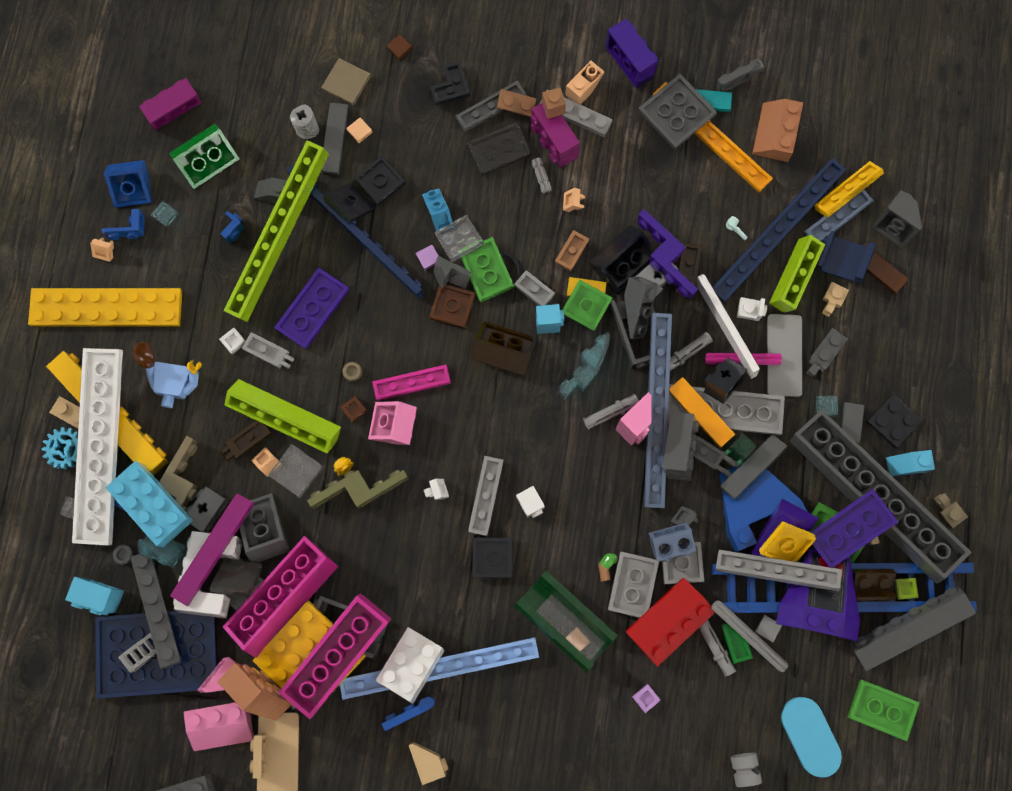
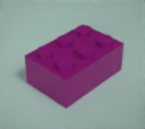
M542 103L532 108L530 127L534 134L539 135L542 147L544 149L547 148L552 163H556L561 168L577 159L580 142L564 117L560 115L547 119Z

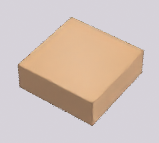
M361 117L346 128L347 132L358 144L373 133Z

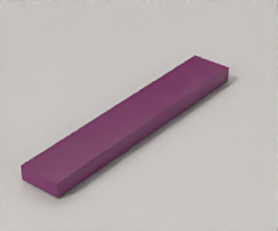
M236 493L170 596L187 607L190 605L254 506L252 501Z

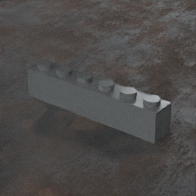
M959 586L949 588L944 594L929 599L920 607H914L905 615L895 617L890 623L882 627H876L871 633L858 637L857 641L850 643L864 669L868 671L976 614Z

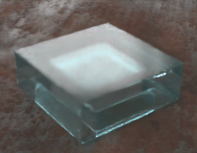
M162 201L151 216L167 227L179 213Z
M837 396L816 397L817 413L823 410L828 416L838 415Z

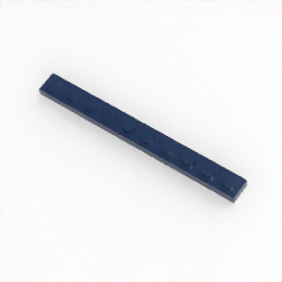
M831 158L712 287L717 297L723 303L729 299L846 171L841 164Z
M292 165L286 169L289 176L294 168ZM315 183L309 196L417 299L424 295L422 284L417 279L412 280L408 276L410 275L403 266L398 267L395 264L397 261L390 254L386 255L382 251L383 247L375 241L373 243L369 239L370 235L364 229L360 230L356 227L357 223L355 221L349 224L323 199L326 193H321Z

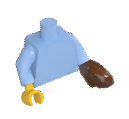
M140 342L134 346V360L139 366L145 368L147 379L154 393L163 396L162 407L173 408L175 398L185 399L198 386L199 372L197 370L202 367L201 362H198L196 367L193 365L194 360L188 362L187 366L155 362L154 364V356L149 343Z

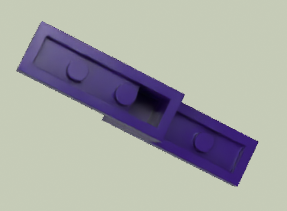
M643 209L637 219L639 226L643 230H648L656 242L662 243L650 255V266L655 271H660L669 284H674L683 297L691 299L698 289L672 265L684 253L686 247Z

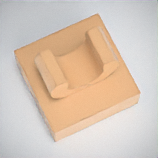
M573 188L564 193L563 211L570 212L574 209L580 210L584 208V205L580 204V200L585 199V196L580 194V189Z
M104 238L92 240L90 243L92 256L110 262L113 259V241L111 240L108 243L105 242Z

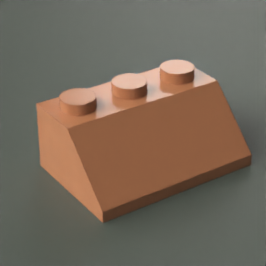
M781 99L763 103L752 152L753 155L785 162L789 161L795 146L803 102Z

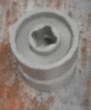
M743 753L730 757L732 768L736 770L734 774L736 787H749L762 783L760 771L756 769L759 765L757 753Z

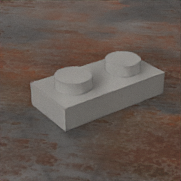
M527 270L514 284L518 290L539 306L547 305L555 296V292Z

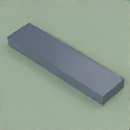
M863 190L829 218L826 216L822 217L808 228L804 234L806 236L812 235L823 242L825 236H829L831 231L836 232L874 200Z

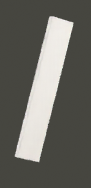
M704 274L698 276L696 286L742 365L747 368L749 377L751 379L756 377L760 369L706 276Z

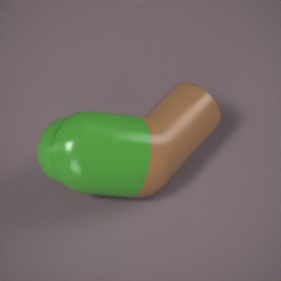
M608 553L599 562L598 567L601 581L611 580L609 568L617 563L618 557L616 554Z

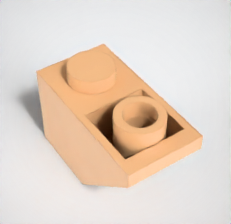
M590 61L566 85V96L573 102L581 105L591 95L605 72L594 62Z

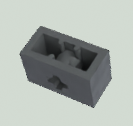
M205 487L198 492L197 500L193 506L190 505L185 512L192 518L193 521L190 523L201 532L208 533L229 503V500L212 489ZM203 506H206V508L208 509L207 512H204V510L202 509Z

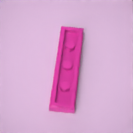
M447 364L372 381L377 401L451 384Z

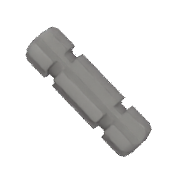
M533 159L532 165L542 193L550 192L551 185L548 181L542 159Z

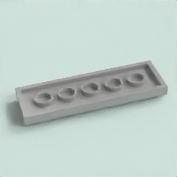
M692 387L731 430L782 435L785 396L734 391L727 401L722 404L704 393L705 388ZM670 393L668 423L671 412L687 413Z

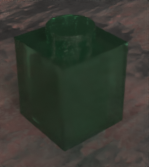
M742 433L724 453L738 463L737 466H739L757 445Z

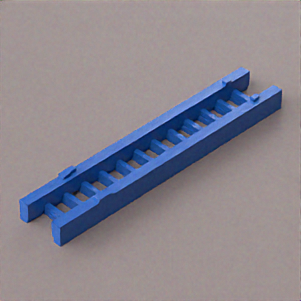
M851 563L852 575L854 569H894L896 574H905V579L913 578V574H925L926 599L928 601L935 597L933 580L915 563ZM961 563L945 578V589L955 588L953 574L974 573L973 563ZM716 564L710 565L711 575H726L727 602L722 603L733 613H778L780 602H776L775 581L766 580L767 602H756L755 578L746 576L747 602H736V574L716 571ZM786 583V592L790 583ZM915 598L907 599V602H895V600L875 602V600H868L867 602H857L858 612H908L914 607H920L927 601H915ZM970 601L974 610L977 611L976 601Z

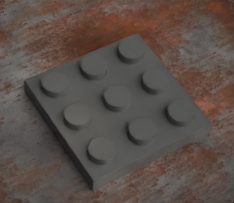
M681 74L677 75L638 108L641 115L674 150L717 114L712 106Z

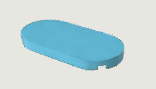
M795 697L790 699L783 707L781 722L803 768L816 777L833 775L840 767L842 755L820 707L809 698Z

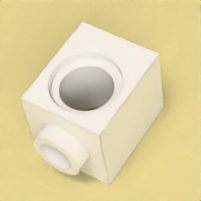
M534 486L516 495L527 518L530 516L535 518L543 513L542 509L545 506Z

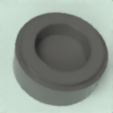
M119 545L113 551L114 561L122 565L129 564L131 562L130 557L134 556V550L128 545Z

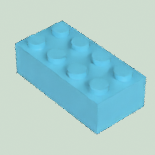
M138 461L133 462L105 487L158 547L164 548L193 521L145 465Z

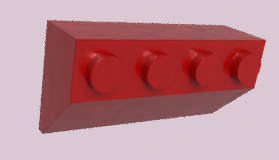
M682 578L625 632L645 656L658 667L704 624L715 611L712 610L707 600L685 578Z

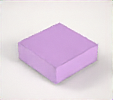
M433 245L416 252V256L424 270L435 266L438 254Z
M648 684L632 696L645 713L660 701Z

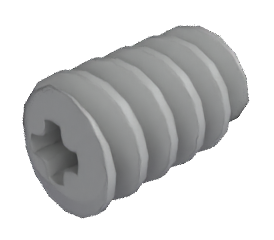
M306 104L293 109L290 119L297 135L302 139H310L318 135L319 127L312 109Z

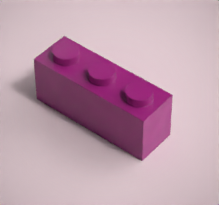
M187 78L177 81L170 88L162 90L152 99H147L139 107L156 131L202 102Z

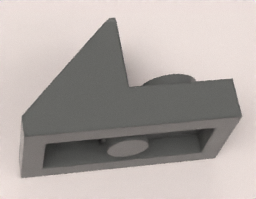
M440 256L437 257L433 270L441 289L444 288L447 282L466 289L472 273Z

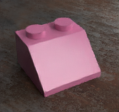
M399 401L375 402L368 439L397 445H410L417 407Z

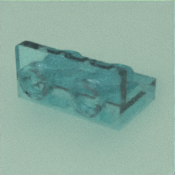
M148 536L144 540L139 539L138 552L141 555L151 557L160 564L171 567L175 566L186 550L185 545L171 540L164 548L156 546Z

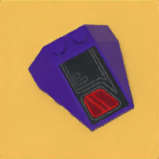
M813 549L808 550L802 561L805 564L829 567L818 551ZM847 557L833 567L842 569L840 591L790 583L784 598H782L779 604L776 624L857 641L860 618L850 557Z

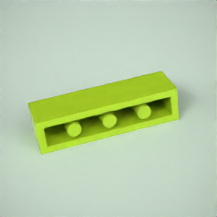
M812 235L798 239L769 304L784 313L796 310L825 247L823 242Z

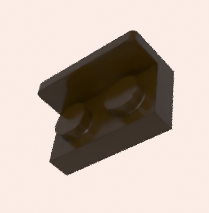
M854 569L853 581L856 599L863 602L868 600H880L883 602L896 600V595L893 591L896 576L894 569Z

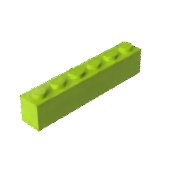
M240 379L228 389L226 394L225 406L325 453H328L338 440L340 426Z

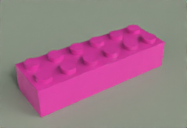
M304 536L225 623L223 628L243 651L257 658L265 646L313 596L338 566L316 544Z
M358 594L278 693L306 717L311 719L392 619L363 594Z

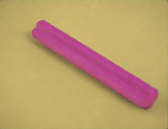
M706 353L705 355L706 364H719L730 358L742 365L736 353ZM751 353L757 365H780L782 362L781 354Z

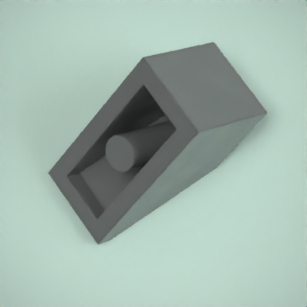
M269 178L258 181L254 200L276 203L287 180Z

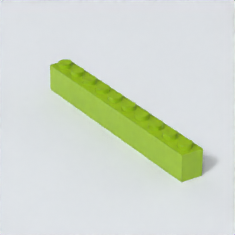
M308 140L306 141L224 309L225 312L248 322L329 156V153L323 147Z

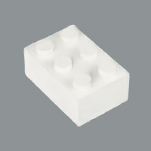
M408 627L375 681L413 704L444 653V649Z

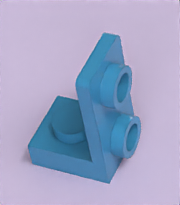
M440 189L424 193L422 196L430 212L436 232L453 227L454 224L449 208Z

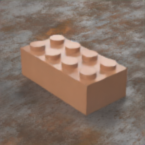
M234 663L217 681L245 712L277 721L291 705L289 701L278 693L282 687L279 688L262 670L259 672L254 667L250 668L246 664Z

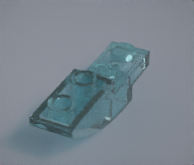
M608 332L604 336L600 334L593 342L595 345L591 349L586 348L581 353L580 364L584 367L579 366L573 372L574 377L570 381L566 379L559 386L561 389L559 395L564 400L576 387L584 391L595 378L608 348L610 338Z

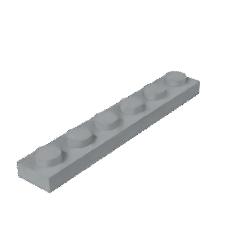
M719 550L716 571L840 591L842 569Z

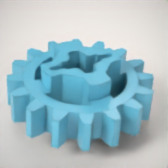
M61 427V431L54 429V435L47 434L49 440H43V443L47 445L42 448V451L46 452L43 458L49 459L47 461L48 464H54L53 467L57 469L61 467L64 470H67L68 466L75 467L74 462H77L78 445L77 431L74 433V429L69 428L67 430V428ZM64 436H70L72 440H67ZM56 457H61L64 461H59Z

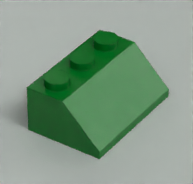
M213 124L169 153L193 189L239 160L236 152L216 124Z

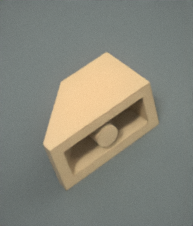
M415 742L409 744L422 785L446 776V771L449 769L445 758L441 759L440 754Z

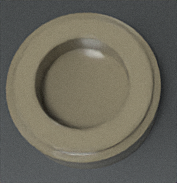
M349 362L343 367L342 373L346 380L355 382L361 378L362 369L359 364Z

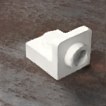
M741 297L736 317L759 321L762 316L766 315L767 305H764L765 299L761 298L758 301Z

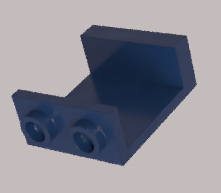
M831 231L830 235L825 236L823 241L825 248L817 262L818 271L862 284L876 244L868 242L867 246L837 238L835 237V231Z

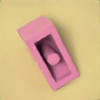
M229 657L223 658L198 688V691L206 693L224 690L217 681L235 662Z

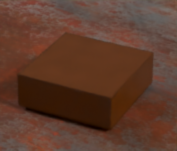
M400 34L386 45L387 49L398 60L412 49V46Z
M356 396L340 407L352 423L367 412Z

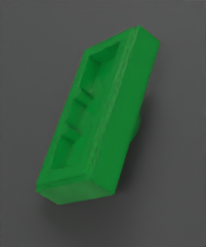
M728 623L721 624L732 663L736 664L753 659L748 642Z

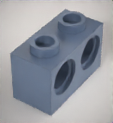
M687 523L648 533L653 555L657 561L666 562L671 560L672 557L688 556L691 552L696 551L692 530ZM686 538L683 544H678L680 539ZM667 544L664 549H659L660 545Z

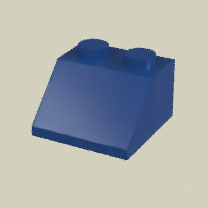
M145 160L107 166L104 176L114 208L151 203L150 178Z

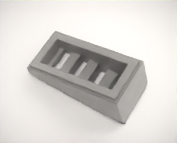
M151 633L119 656V659L130 673L136 672L156 655L155 648L149 642L152 639ZM144 644L149 649V654L142 647ZM138 650L143 656V658L140 659V657L137 655L135 651ZM129 656H132V658H133V659L135 660V662H136L135 664L131 661V659L129 658Z

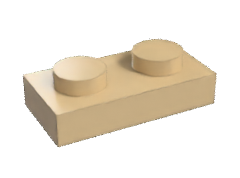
M59 396L49 413L79 428L80 407Z

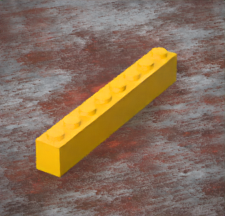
M63 351L46 367L80 403L82 367L78 364L80 360L73 353L68 354ZM121 406L119 411L118 446L133 462L138 461L144 464L154 476L169 462L165 458L167 454L160 447L156 448L152 444L154 440L147 433L144 435L140 431L142 427L135 420L131 421L127 417L129 413Z

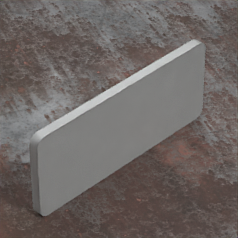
M770 314L767 317V353L781 354L782 362L780 365H767V394L800 397L802 395V317L800 315Z

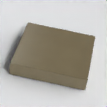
M339 58L321 89L354 106L369 81L371 74Z

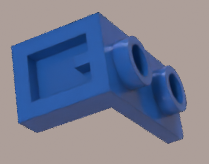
M131 209V216H129L130 227L102 228V233L111 240H118L119 237L137 239L139 236H144L145 215L139 209Z

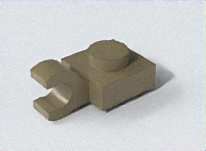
M945 493L939 494L934 498L936 503L942 508L938 514L950 529H953L968 518L956 501L950 503Z

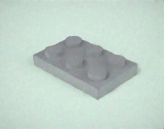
M620 552L608 610L639 618L649 610L659 561Z

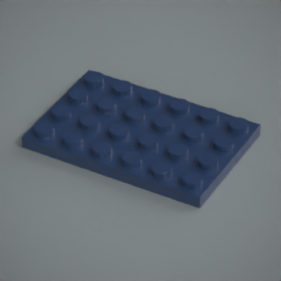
M168 611L181 663L161 669L157 655H155L136 672L132 673L127 670L119 656L151 633L146 614L95 617L96 699L198 691V688L218 665L216 617ZM150 639L149 642L154 647L153 640ZM144 644L142 647L149 654L150 651ZM138 650L135 651L140 659H142L141 653ZM129 656L131 661L135 664V660L132 658V656Z

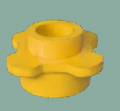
M342 457L334 463V471L338 472V476L345 475L350 472L354 464L350 462L349 458Z

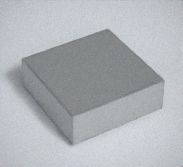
M763 615L754 633L770 642H774L782 625L776 624L775 620Z

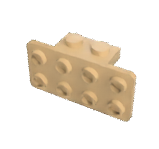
M296 712L283 713L277 721L259 716L258 734L254 735V739H251L250 750L253 752V760L250 762V773H253V778H257V791H298L299 714Z

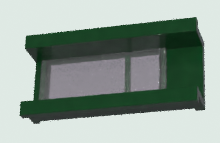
M547 571L541 575L514 606L516 610H519L579 665L584 673L591 669L597 658L618 636Z

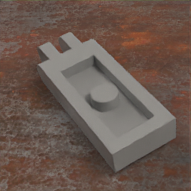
M252 332L242 347L244 351L279 369L282 366L290 368L291 365L285 362L286 359L290 362L294 361V358L289 356V351Z

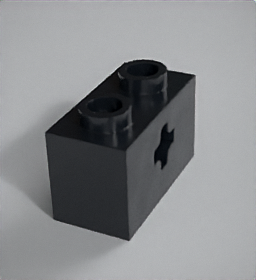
M727 358L723 363L720 362L715 368V372L709 374L705 379L704 393L724 404L744 381L747 368L730 358Z

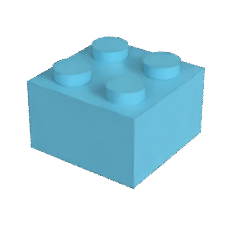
M74 577L65 600L72 602L71 606L75 608L89 609V612L93 614L108 616L109 613L117 612L124 590L88 578Z

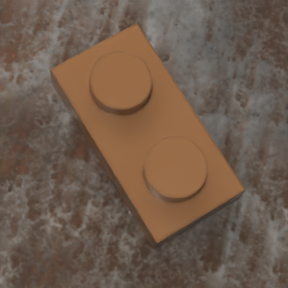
M501 89L496 108L531 117L536 98Z
M573 230L556 258L555 264L571 272L590 239Z

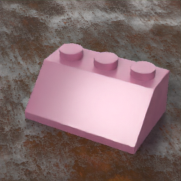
M649 392L620 419L615 429L631 446L635 442L639 444L650 431L648 427L651 424V394Z
M236 702L184 711L186 734L194 751L250 742L251 739H254L251 713L243 711Z

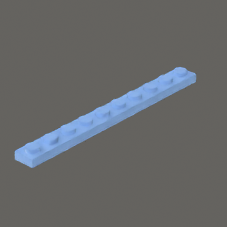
M530 638L441 657L427 681L539 658L536 639ZM381 671L346 678L340 684L342 700L389 690L375 681Z

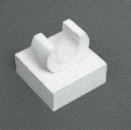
M444 479L429 481L431 487L424 490L426 497L434 496L435 500H443L449 497Z

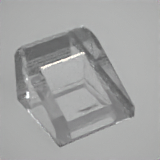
M66 496L59 513L60 515L73 519L75 498Z

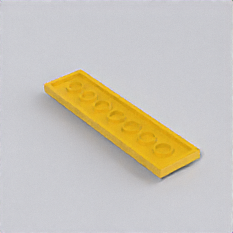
M31 288L28 325L44 327H180L182 290L180 288Z

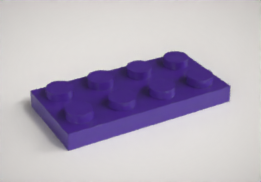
M318 267L274 328L307 350L349 292V287Z
M871 489L810 532L816 537L812 545L827 565L833 568L898 523V520L877 493Z

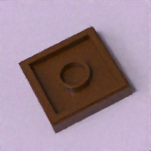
M447 284L441 289L439 285L429 319L465 329L476 292Z

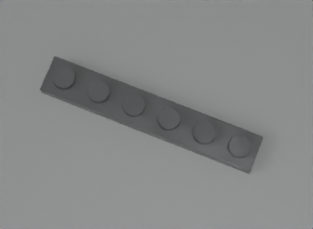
M147 551L132 556L130 558L159 666L161 669H165L181 663V658L152 553Z

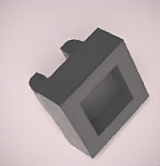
M681 506L671 522L675 526L683 523L688 525L692 522L698 523L697 514L693 510Z

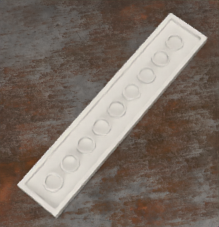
M83 348L72 543L112 545L115 498L105 487L116 478L123 350Z

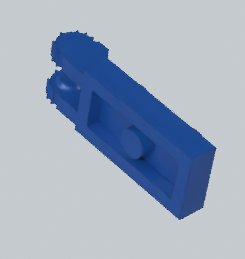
M432 696L421 699L416 707L413 703L403 708L404 712L396 715V712L384 717L386 720L382 723L384 731L429 710L434 706L435 699Z

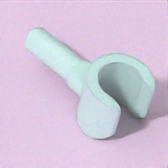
M731 216L726 223V228L735 231L745 241L748 237L737 227L739 220Z

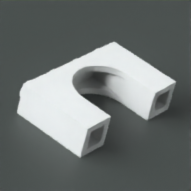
M192 531L191 537L187 541V555L183 559V572L178 582L210 533ZM234 536L220 558L239 560L243 541L239 537ZM199 589L188 607L174 599L173 604L174 610L180 613L227 618L230 598L222 594L205 593Z

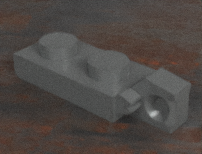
M758 58L750 61V64L744 67H738L730 74L722 75L717 81L716 90L726 92L750 80L753 75L764 70V65Z
M832 328L809 358L808 363L811 364V367L806 374L812 378L818 370L821 372L826 370L848 338Z

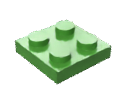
M579 279L563 308L564 315L594 331L610 304L612 297Z

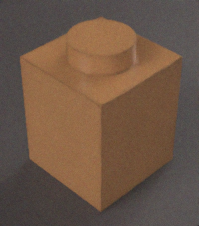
M560 87L542 92V105L547 119L565 114L566 103Z

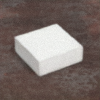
M232 328L219 339L231 354H234L246 342L235 328Z

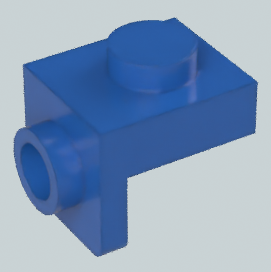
M227 211L225 214L231 222L220 234L224 240L231 244L232 241H236L240 237L245 227L241 223L243 220L236 213L232 215Z

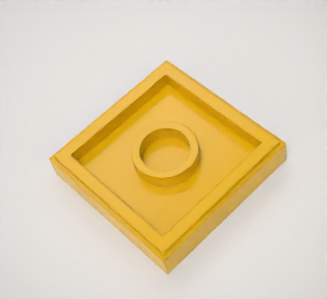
M782 521L759 551L761 555L769 558L797 562L813 544L816 537L813 533Z

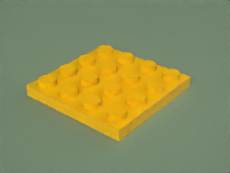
M307 601L265 646L259 656L253 659V662L281 688L329 631L333 623L310 601ZM363 654V656L358 660V662L354 665V667L350 670V672L346 675L342 682L366 657L365 654Z

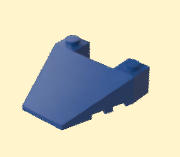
M743 463L728 470L733 474ZM767 469L735 501L721 490L726 535L735 552L757 543L749 524L773 514L781 499L807 511L802 500ZM719 473L720 486L729 478L722 473Z

